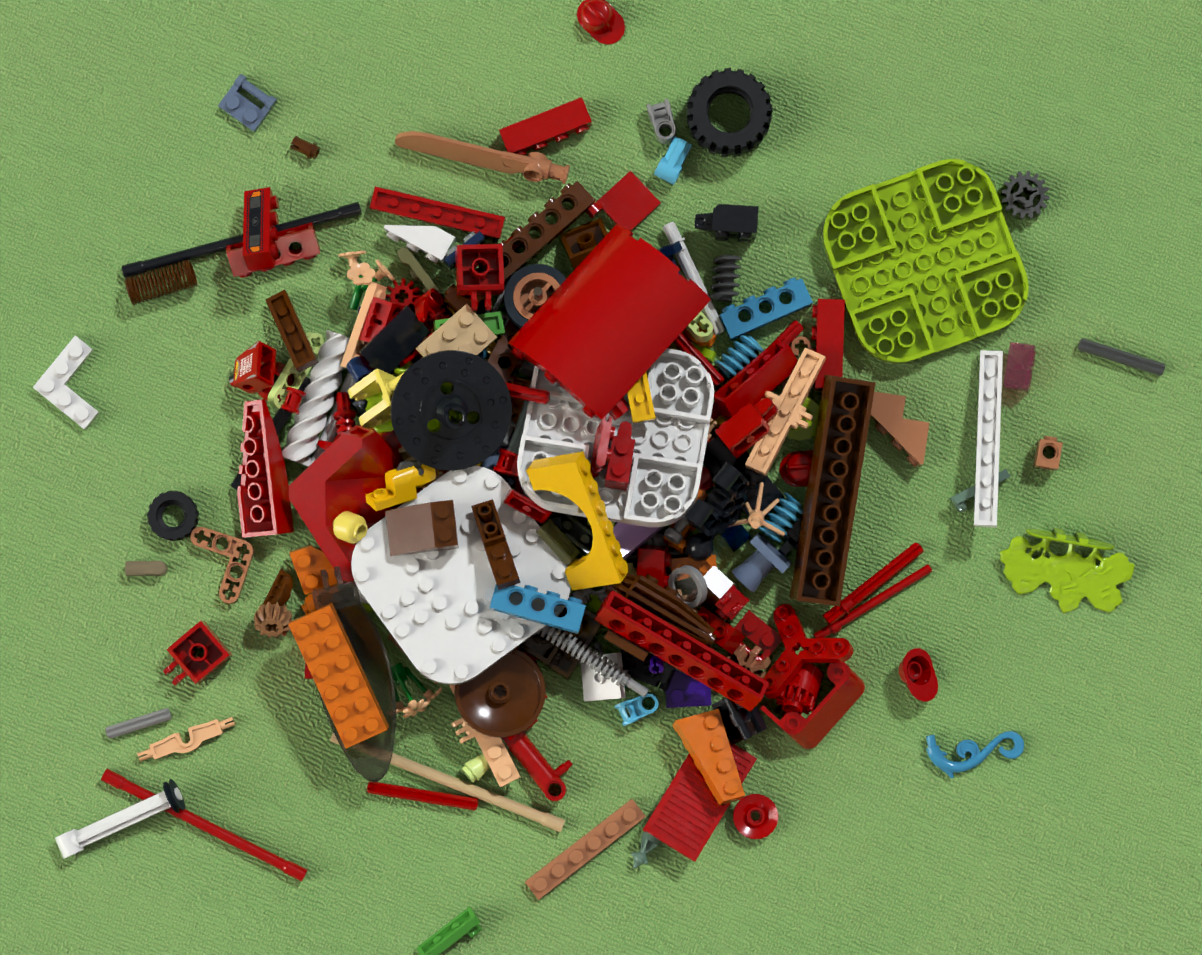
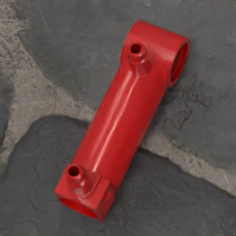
M536 719L523 732L502 739L545 796L551 801H559L566 794V785L560 776L567 772L573 764L570 760H567L555 770L551 767L525 733L538 721ZM552 783H557L561 786L562 791L557 796L551 795L549 792V786Z

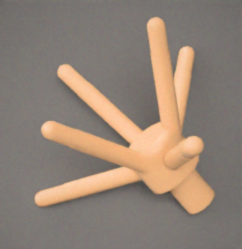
M760 482L756 508L752 510L749 502L744 504L749 512V517L737 520L731 526L749 523L752 528L757 529L763 525L773 532L784 536L785 533L764 521V516L780 500L778 498L775 499L768 507L761 511L764 483Z

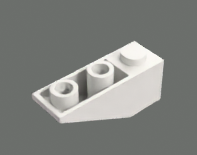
M384 226V230L388 232L387 237L396 242L399 239L406 242V247L416 253L419 250L426 253L425 258L436 264L438 261L444 263L447 257L445 253L456 242L454 236L436 226Z

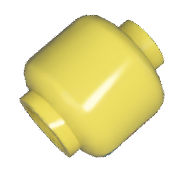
M342 512L333 522L334 535L348 543L355 544L367 534L366 520L352 512Z

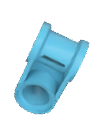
M647 693L645 697L638 696L614 705L619 710L623 719L622 725L625 726L642 719L641 717L656 711L659 707L658 697L653 693ZM645 697L654 699L655 706L653 709L648 710L644 708L642 702Z

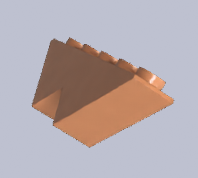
M874 391L870 418L876 423L874 427L883 436L887 434L892 439L890 443L899 452L903 450L908 455L906 459L915 468L924 464L929 422L903 418L906 396Z

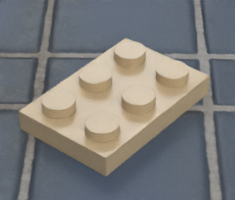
M466 304L424 340L416 350L423 357L444 350H460L478 355L497 336L471 310V307Z

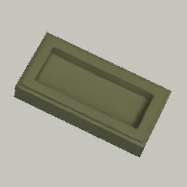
M548 519L536 531L566 566L580 553L551 519Z

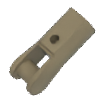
M126 561L125 563L126 576H163L168 571L167 565L162 561Z

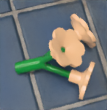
M364 250L338 254V257L347 258L349 261L350 270L347 271V277L354 284V292L349 308L353 310L358 309L362 293L368 288L369 284L377 280L380 281L383 277H387L392 281L395 280L394 276L379 259L375 261L378 265L376 273L374 269L370 268L368 263L362 262L358 264L357 258L362 254H366Z

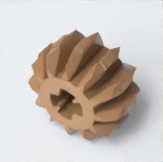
M268 601L266 605H260L254 615L255 630H258L260 635L266 634L268 639L271 636H275L277 639L280 635L286 636L290 630L288 624L292 621L291 611L287 610L286 605L279 606L278 602L271 604Z

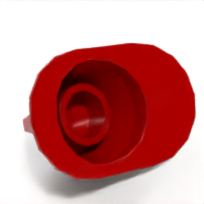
M584 0L578 7V22L595 40L609 45L616 43L622 38L625 31L624 19L607 1Z
M813 450L792 452L783 458L780 463L779 472L786 484L793 487H806L808 485Z
M913 648L907 652L901 661L899 676L907 684L910 693L917 700L928 702L934 699L938 692V680L930 655L921 648Z

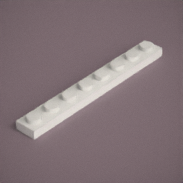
M980 350L974 527L997 528L1003 351Z

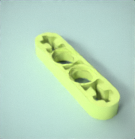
M308 332L306 335L316 357H318L319 349L324 344V338L319 333ZM290 357L269 392L268 402L270 406L280 409L281 405H284L288 393L285 392V389L287 387L299 389L311 367L299 373ZM293 374L294 382L289 386L287 384V377ZM278 395H280V399H282L281 402H279V399L277 398Z

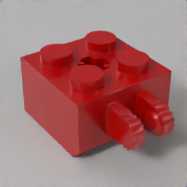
M457 245L455 250L457 296L471 295V310L473 311L477 310L478 307L477 295H485L484 307L486 310H491V295L503 294L504 291L503 245ZM477 266L482 267L481 270L484 269L485 271L478 273L475 270Z
M201 620L167 649L175 661L166 667L163 672L165 675L170 674L180 665L184 671L173 679L172 683L174 686L187 676L195 684H200L232 657L233 654L207 623ZM197 647L204 649L203 657H196L195 653L197 651L195 650Z

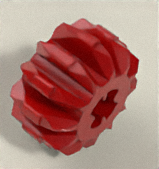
M405 278L401 279V285H398L397 281L393 280L392 283L395 288L387 286L386 290L391 294H386L385 299L402 306L407 305L409 308L411 306L414 307V300L420 297L415 295L420 291L419 287L412 289L414 286L413 281H410L406 286ZM402 292H405V295L408 296V299H404V303H400V300L397 299V296H401Z

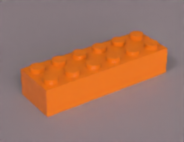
M333 603L291 621L288 624L345 749L388 730L387 720Z

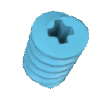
M747 334L748 337L745 335L740 336L742 343L738 341L733 343L735 349L730 347L727 349L729 356L721 355L723 362L718 360L714 362L719 371L729 380H731V376L734 377L737 374V370L741 371L744 368V363L748 365L751 362L750 357L754 359L757 357L756 351H764L749 334Z
M785 492L784 495L787 500L779 499L782 507H773L776 514L769 512L767 516L770 521L765 519L764 521L787 535L785 526L792 529L793 525L790 520L798 522L799 519L796 513L803 515V509L796 499ZM766 527L758 528L773 541L781 543L782 540L779 534Z

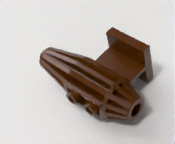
M627 573L621 583L608 585L605 591L608 595L612 590L708 647H711L717 635L713 634L715 629L677 596L678 591L669 586H666L665 589L657 585L659 580L649 574L644 577ZM611 629L608 630L604 639L643 662L649 653Z

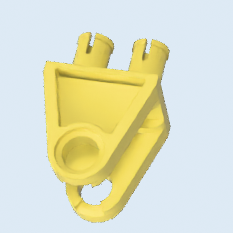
M376 369L349 388V397L351 399L355 398L356 401L381 392L383 393V400L359 417L361 427L370 429L391 421L393 392L403 374L395 377L380 369Z

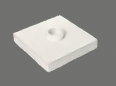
M621 653L603 654L602 659L606 656L608 658L607 663L609 660L613 661L611 666L617 663L616 669L620 666L623 667ZM587 660L584 664L581 662L584 702L626 698L625 687L617 686V680L613 683L611 682L612 676L608 680L606 679L607 673L602 676V670L597 673V667L594 670L591 669L592 663L588 667L586 666Z

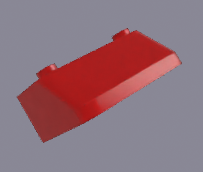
M845 662L831 663L828 666L827 676L836 686L806 719L797 712H788L779 720L763 705L759 709L801 747L805 749L816 747L864 693L865 685L863 680Z

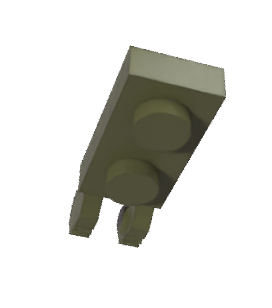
M405 247L399 248L397 252L399 260L404 266L411 267L408 272L416 282L420 280L425 286L422 288V291L426 293L431 288H434L443 298L442 293L413 254L409 252V249Z

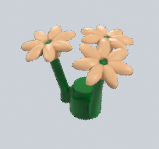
M398 663L386 671L389 676L386 679L390 684L395 700V710L389 711L386 714L394 715L402 711L404 718L410 715L415 717L417 711H425V707L429 705L431 699H435L441 693L442 688L440 687L435 693L430 689L427 690L412 674L408 666L404 668L402 663ZM407 676L420 688L427 701L424 702V699L417 703L416 700H413L405 685V682L408 680ZM396 686H401L409 701L408 706L404 707L403 702L400 701Z

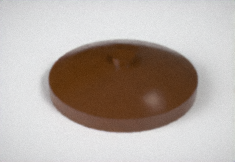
M513 649L473 680L455 685L454 689L456 706L463 720L475 731L495 738L514 736L530 727L541 713L546 694L544 678L539 667L528 655L517 649Z

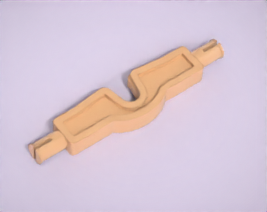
M233 717L222 721L215 719L188 728L190 741L187 744L183 742L179 733H174L158 742L150 744V749L137 753L138 757H140L139 760L142 762L151 757L159 759L174 752H191L197 749L203 741L223 734L224 729L235 726V722H231L234 719Z

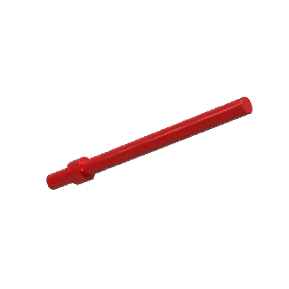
M929 564L925 565L853 609L849 615L845 614L832 625L828 624L813 634L814 637L825 638L832 633L836 634L842 630L841 627L933 572Z

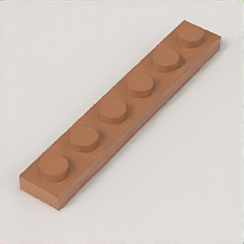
M630 799L528 878L525 883L539 900L645 818V814L635 801Z

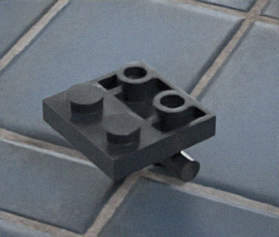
M728 698L712 704L714 710L719 709L731 745L746 740L767 729L757 706L750 712Z

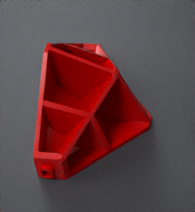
M358 425L344 432L289 485V499L332 567L341 580L353 583L355 586L357 585L352 575L351 561L357 543H348L334 535L333 522L335 518L342 512L349 511L362 516L366 520L367 528L369 529L386 517V510L397 509L404 504L401 503L375 511L366 503L365 494L372 493L376 489H385V473L398 468L399 463L402 461L375 430Z

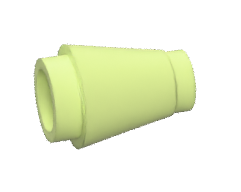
M482 753L464 763L465 766L461 769L473 783L475 780L479 781L490 766Z

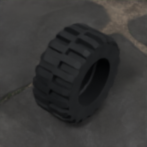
M724 68V71L721 72L718 70L713 71L708 77L705 75L700 80V83L696 84L693 88L687 105V124L691 130L692 137L698 141V145L702 148H707L709 153L713 155L718 153L721 154V157H728V155H734V157L741 156V153L752 151L766 136L772 119L771 98L769 93H766L763 83L755 80L756 77L751 73L747 75L741 69L731 71V68ZM721 94H736L747 101L750 107V119L742 130L727 133L716 129L711 124L708 109L713 99Z

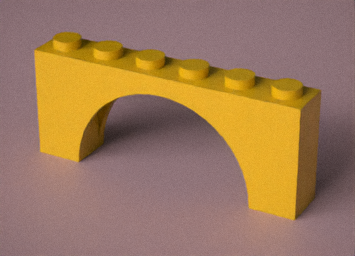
M584 452L534 460L526 470L533 490L552 491L567 497L584 512L592 529L593 542L591 551L581 558L574 559L565 570L572 591L621 583L628 573V565L622 557L620 543L616 540L613 533V524L608 519L605 503L600 498L598 484L593 479L590 463L585 458Z

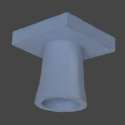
M761 532L750 541L757 550L742 564L732 570L734 576L754 593L774 567L781 573H784L792 563Z

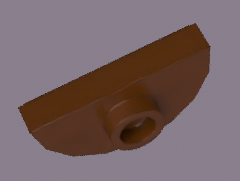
M281 568L263 605H266L269 601L271 604L278 602L279 606H283L289 600L293 581L291 575L286 570Z

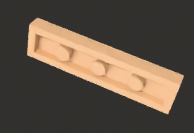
M375 282L368 285L340 365L341 367L346 368L347 363L351 359L362 356L359 351L368 342L360 340L373 297L385 300L387 287Z

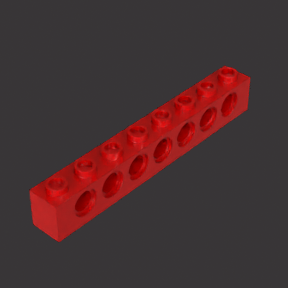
M613 590L601 603L594 620L750 712L763 699L769 684L763 678Z

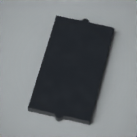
M406 305L359 352L369 362V367L375 370L380 369L390 374L431 332Z

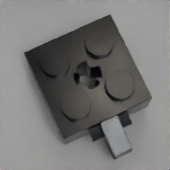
M718 204L713 209V213L695 215V229L711 232V237H715L716 241H729V238H737L738 242L750 243L751 239L755 240L757 235L759 206Z

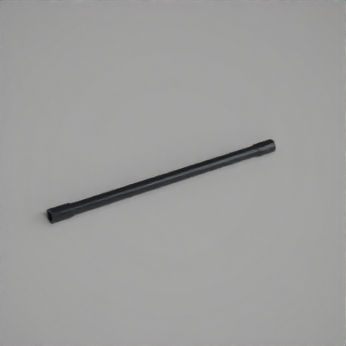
M359 202L340 206L337 209L275 225V228L279 232L311 222L313 226L339 219L362 215ZM243 234L145 261L122 265L123 275L125 278L162 268L163 266L173 265L183 260H191L225 251L226 246L243 242Z

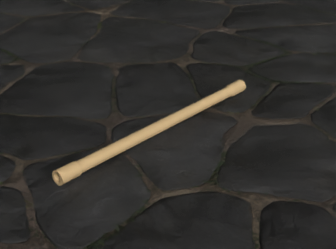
M334 729L330 741L345 747L337 729ZM362 741L349 747L536 821L560 833L565 823V819L541 812L370 743Z

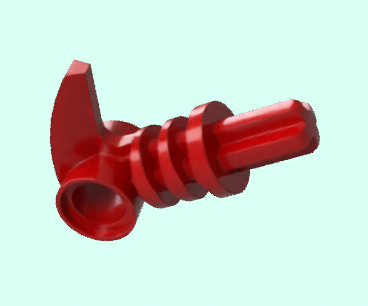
M431 288L413 302L416 316L421 322L426 321L428 315L430 316L428 318L429 322L451 318L449 314L445 316V308H440L444 301L441 294L434 288Z
M339 392L336 395L337 412L333 414V417L337 421L335 425L338 429L336 430L337 436L334 442L344 432L356 426V422L353 420L356 417V412L350 408L348 392ZM319 440L317 445L326 450L334 442Z

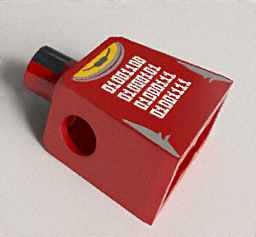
M258 341L238 356L235 360L234 374L229 377L231 386L238 387L251 394L272 387L274 385L276 349Z

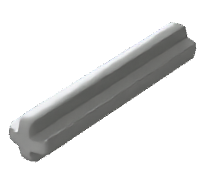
M165 708L106 727V734L111 739L171 720V712L169 708Z

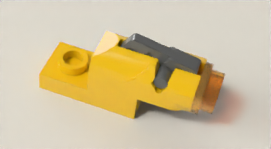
M416 459L400 462L398 468L385 473V489L380 488L372 493L365 494L366 503L375 511H379L417 499L416 488L430 481L437 480L439 476L443 475V470L426 466Z

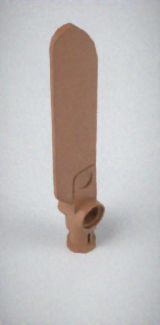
M416 131L402 132L397 134L395 138V144L401 148L508 174L522 172L523 177L531 182H540L542 179L548 180L550 178L566 184L570 165L554 164L552 160H548L544 154L539 152H531L528 156Z

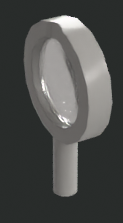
M684 565L673 570L669 576L668 586L678 591L677 596L690 608L697 607L706 600L708 593L707 583L704 576L695 567Z

